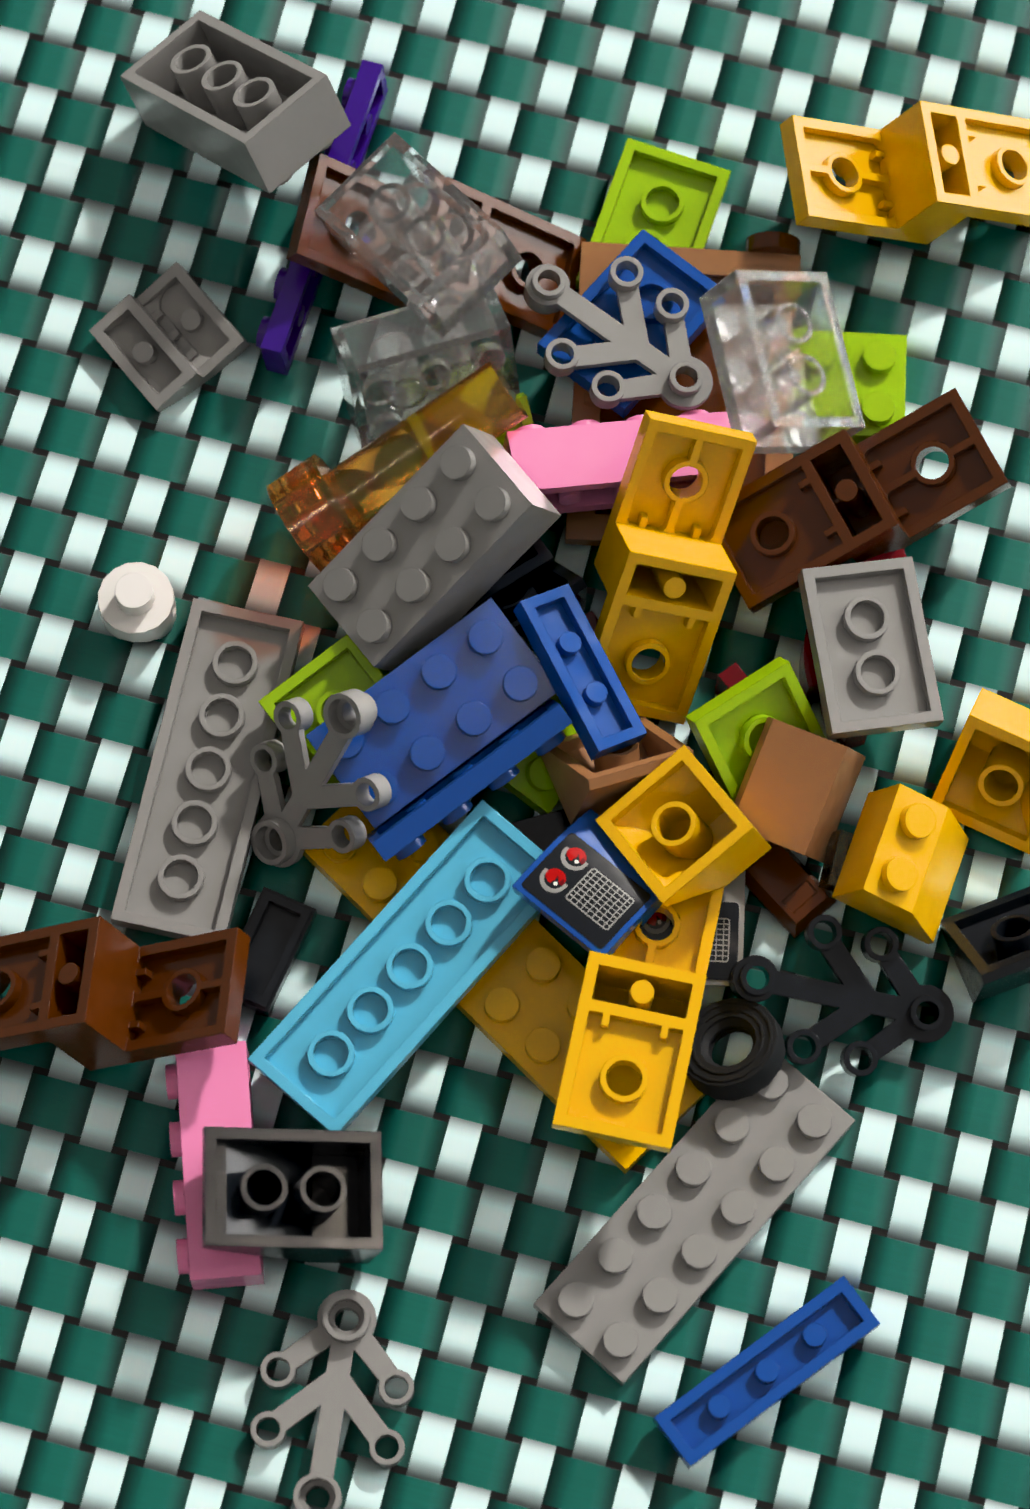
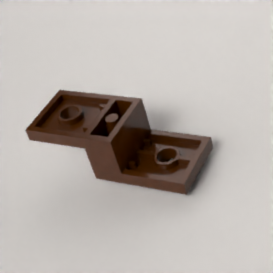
M319 153L309 160L286 259L427 320L459 304H464L543 338L565 313L559 310L552 314H540L533 311L526 304L523 295L525 282L520 279L516 272V260L521 258L526 261L530 271L543 264H551L561 268L570 280V288L575 291L576 279L580 269L581 241H586V239L448 176L414 195ZM343 213L349 214L356 219L357 225L360 228L358 240L351 238L344 231L342 226ZM543 278L538 281L539 285L545 290L551 291L558 288L557 283L551 279Z
M953 388L858 444L844 428L742 487L721 545L737 572L734 583L748 609L755 613L799 588L797 576L802 569L839 565L850 558H853L857 563L863 562L869 558L905 548L1011 488V485L956 388ZM936 451L945 453L949 458V465L941 477L927 479L920 475L919 466L924 456ZM782 521L787 524L789 529L787 541L777 549L763 548L760 542L762 529L770 522Z
M101 916L0 936V994L10 984L9 991L0 1000V1051L50 1041L91 1071L236 1044L238 1042L250 936L240 928L234 927L138 946ZM196 984V990L191 999L180 1005L181 997L185 996L193 985Z

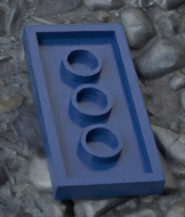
M490 598L365 691L376 703L377 718L367 733L352 739L333 775L339 783L355 782L357 779L372 773H379L386 777L392 789L390 802L386 806L371 812H365L360 809L372 827L376 829L553 697L556 692L539 660L494 600ZM325 721L305 735L316 752L329 731ZM369 786V793L371 797L375 799L374 791L371 788V786Z

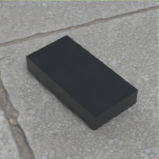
M263 888L243 929V932L250 936L242 1006L269 1017L317 916L316 909L269 888Z

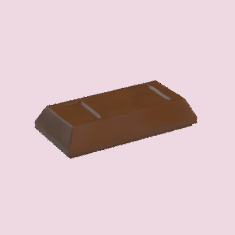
M767 841L772 848L745 870V886L795 939L805 930L810 920L822 915L837 900L832 898L831 893L789 849Z

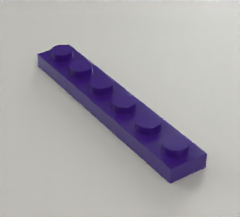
M362 60L356 79L348 78L343 90L341 105L351 126L334 139L333 143L324 150L325 155L358 170L361 169L388 92L383 64ZM290 261L288 268L282 267L277 274L273 297L277 301L271 317L264 316L262 318L256 337V347L261 349L266 370L287 376L323 274Z

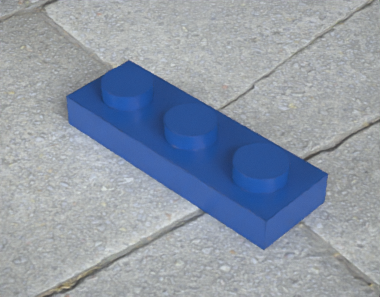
M569 583L520 601L513 612L567 715L573 721L572 724L591 761L640 742L647 734V731Z

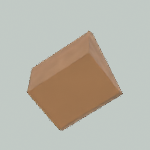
M639 716L647 734L638 743L591 761L578 734L566 736L558 746L541 757L570 825H572L589 809H592L598 815L604 813L685 744L645 717ZM686 746V747L691 751V753L694 755L693 750H692L691 748H689L688 746Z
M768 717L734 803L765 840L824 863L866 756L842 744Z

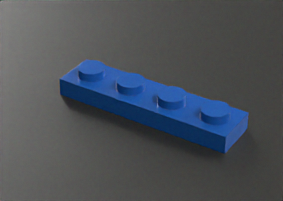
M550 698L379 827L367 834V839L385 862L394 855L399 861L405 859L426 842L423 834L440 821L445 826L450 825L464 816L473 807L469 800L487 786L491 791H495L511 781L520 771L516 766L520 761L533 752L537 756H542L558 746L566 738L562 730L572 724L573 721L562 706Z
M842 1276L653 1418V1422L687 1468L690 1469L880 1325V1322L845 1276Z

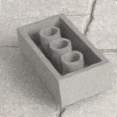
M201 10L120 75L146 126L269 194L277 187L288 182L296 171L319 152L327 149L334 139L351 126L327 74Z
M462 424L313 579L308 587L373 667L393 671L455 625L553 525L561 514L493 435Z

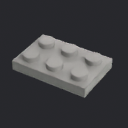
M913 557L802 569L797 577L827 739L832 740L939 726L944 721Z

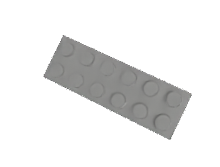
M193 598L110 918L112 925L176 939L230 929L251 845V833L256 825L262 801L257 773L253 770L250 763V752L256 744L277 739L279 729L258 701L293 675L304 633V621ZM267 752V758L271 764L272 758L271 755Z
M784 1059L780 1071L772 1082L755 1095L735 1101L716 1100L536 1300L533 1307L623 1386L853 1126L855 1119Z

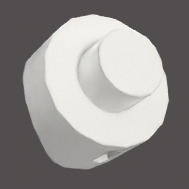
M143 562L125 563L114 568L101 583L98 591V608L106 630L118 639L130 642H149L165 637L172 630L177 617L174 591L168 577L156 566Z

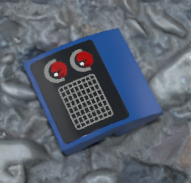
M589 809L530 865L512 887L518 896L586 951L612 955L638 924L644 926L662 903L595 821L600 815Z

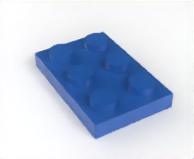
M644 229L615 258L616 260L621 256H631L641 263L644 274L639 291L649 343L666 355L664 326L656 320L653 313L656 298L662 290L677 288L683 291L689 299V309L684 319L689 346L728 304L729 292ZM611 263L581 296L621 323L616 292L608 283ZM621 269L616 272L618 278L622 281L630 282L635 279L634 274L627 269ZM673 301L662 303L663 309L668 313L675 314L681 311L679 305ZM564 314L538 342L537 354L544 358L548 344L557 338H567L576 345L603 343L605 341L567 314ZM556 351L551 354L557 363L566 364L571 361L569 354L564 351ZM630 363L574 370L568 377L589 392L594 376L604 370L615 371L623 379L652 374L638 364ZM602 383L597 386L599 392L605 396L617 394L616 388L609 383ZM640 400L620 402L611 410L624 419Z

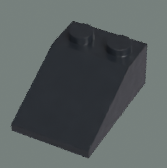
M204 1126L202 1129V1248L312 1263L369 1264L383 1250L381 1132Z

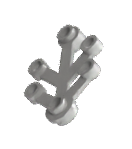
M621 256L612 263L608 274V283L616 292L621 323L571 289L570 280L561 268L551 264H543L529 272L523 295L526 304L533 311L540 314H552L561 310L605 341L603 343L576 345L567 338L552 340L548 344L544 355V366L549 373L554 376L564 377L579 369L636 363L652 374L623 379L620 374L612 370H604L597 373L592 380L589 395L592 402L602 409L614 408L620 402L659 397L667 405L677 410H692L706 402L712 390L713 378L707 365L691 356L684 320L689 309V299L683 291L677 288L664 289L658 294L654 304V316L664 326L666 355L649 343L639 291L644 270L641 263L634 257ZM621 269H627L634 274L635 279L630 282L622 281L618 278L616 272ZM543 278L551 279L557 283L558 288L551 291L545 290L539 285L538 281ZM673 301L679 305L681 311L675 314L668 313L663 309L662 303ZM556 351H564L569 354L571 361L566 364L557 363L551 354ZM679 374L689 375L694 379L695 384L691 387L681 386L676 381V376ZM602 383H609L616 388L617 394L605 396L599 392L597 386Z
M348 689L333 694L326 700L323 717L329 731L311 762L304 733L313 723V710L310 704L301 697H294L276 705L274 709V722L281 731L283 743L277 739H271L256 744L250 752V763L253 770L257 773L264 810L263 817L252 830L251 845L255 855L263 863L283 868L297 863L302 858L306 849L333 848L336 852L344 854L361 848L365 844L367 839L366 827L357 816H344L332 821L329 826L303 825L312 809L358 807L362 811L371 812L386 806L390 802L392 797L391 785L386 777L379 773L369 774L357 779L355 782L327 784L352 739L367 733L377 718V706L369 694L358 689ZM291 709L295 713L296 723L291 717ZM267 752L271 755L272 765L268 761ZM286 768L288 769L292 791L287 804H285L279 773L286 770ZM369 786H371V788L374 791L375 799H373L369 793ZM344 828H346V830L349 833L350 841L346 838L344 834Z
M350 1289L339 1290L326 1297L318 1310V1326L284 1351L268 1354L260 1365V1374L263 1382L271 1389L283 1390L293 1384L298 1368L330 1348L327 1369L324 1374L275 1410L257 1414L250 1425V1434L257 1446L266 1450L275 1449L285 1441L289 1429L320 1407L310 1473L298 1481L293 1492V1503L296 1509H311L306 1502L307 1496L312 1490L317 1488L324 1489L330 1496L329 1504L324 1509L341 1508L342 1493L338 1483L334 1480L344 1411L347 1412L368 1441L370 1456L377 1465L384 1468L394 1467L402 1461L405 1455V1443L402 1436L395 1430L388 1429L350 1376L354 1351L379 1381V1395L387 1406L392 1408L406 1406L414 1396V1382L407 1372L397 1369L373 1336L377 1317L372 1302L364 1294ZM349 1310L358 1316L359 1321L354 1329L343 1331L337 1327L335 1323L336 1317L342 1311ZM277 1360L286 1362L290 1367L289 1375L282 1381L271 1380L267 1375L269 1365ZM400 1378L407 1383L408 1391L404 1397L393 1399L386 1394L385 1386L391 1379ZM265 1420H274L280 1426L279 1435L271 1441L262 1440L257 1435L258 1426ZM387 1437L394 1439L399 1445L397 1454L390 1459L381 1458L375 1451L377 1443Z

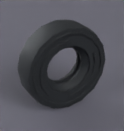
M728 998L711 1003L699 1012L687 1076L699 1091L716 1100L735 1101L755 1095L772 1082L782 1067L786 1049L781 1027L769 1010L756 1002L747 1001L742 998ZM744 1032L752 1037V1050L747 1058L740 1063L732 1066H720L713 1062V1048L718 1040L727 1034Z

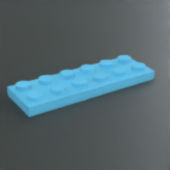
M482 799L248 1058L249 1063L325 1130L345 1131L537 917L539 912L514 892L512 885L544 851Z

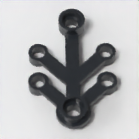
M820 915L810 920L805 927L804 938L812 949L821 953L841 984L779 972L769 959L758 955L748 956L737 962L729 975L731 991L737 998L760 1003L775 995L838 1008L809 1029L797 1030L787 1036L784 1042L785 1056L795 1065L803 1066L814 1062L820 1056L824 1046L870 1015L894 1020L868 1041L850 1043L842 1050L840 1055L841 1067L848 1075L853 1077H862L872 1073L876 1069L880 1058L908 1039L918 1043H930L941 1039L948 1033L954 1020L953 1005L947 994L932 985H919L897 952L899 941L896 934L891 929L883 926L875 927L863 935L860 943L861 952L867 960L879 964L898 996L876 992L841 941L842 927L840 923L830 915ZM817 923H825L831 928L832 939L828 944H823L816 940L814 928ZM875 934L884 936L889 943V949L885 955H877L871 949L870 941ZM751 968H758L764 972L766 983L762 989H754L748 984L746 976ZM921 1003L930 1004L935 1011V1018L930 1024L922 1023L917 1017V1008ZM797 1037H805L811 1042L812 1051L807 1058H800L793 1051V1043ZM855 1048L863 1049L868 1055L869 1061L863 1070L854 1068L850 1062V1054Z

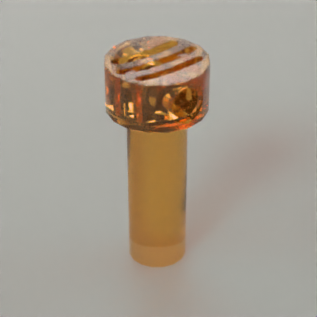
M489 361L334 468L330 469L318 455L313 454L266 486L267 492L275 510L292 537L309 560L321 572L462 424L498 438L526 419L528 415L497 367Z

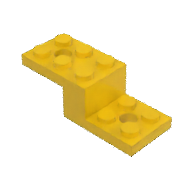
M918 101L881 130L795 115L790 116L780 124L795 221L798 226L926 245L967 217L1030 227L1029 119ZM1004 167L1013 172L1014 178L1007 174ZM832 169L837 176L844 179L846 186L841 185L836 180L832 173Z
M649 410L644 412L594 561V566L607 591L594 633L638 716L684 724L685 716L690 709L737 576V572L721 544L757 441L750 432ZM686 466L698 469L697 478L690 486L682 489L670 486V478L678 469ZM645 649H655L660 652L658 661L650 668L636 669L632 667V661L639 652Z
M724 887L667 907L662 904L656 912L665 914L673 924L672 933L665 939L656 941L647 938L642 933L640 924H638L612 955L594 951L589 952L553 1118V1129L670 1153ZM616 1066H630L638 1072L641 1086L635 1093L621 1096L609 1089L606 1076Z

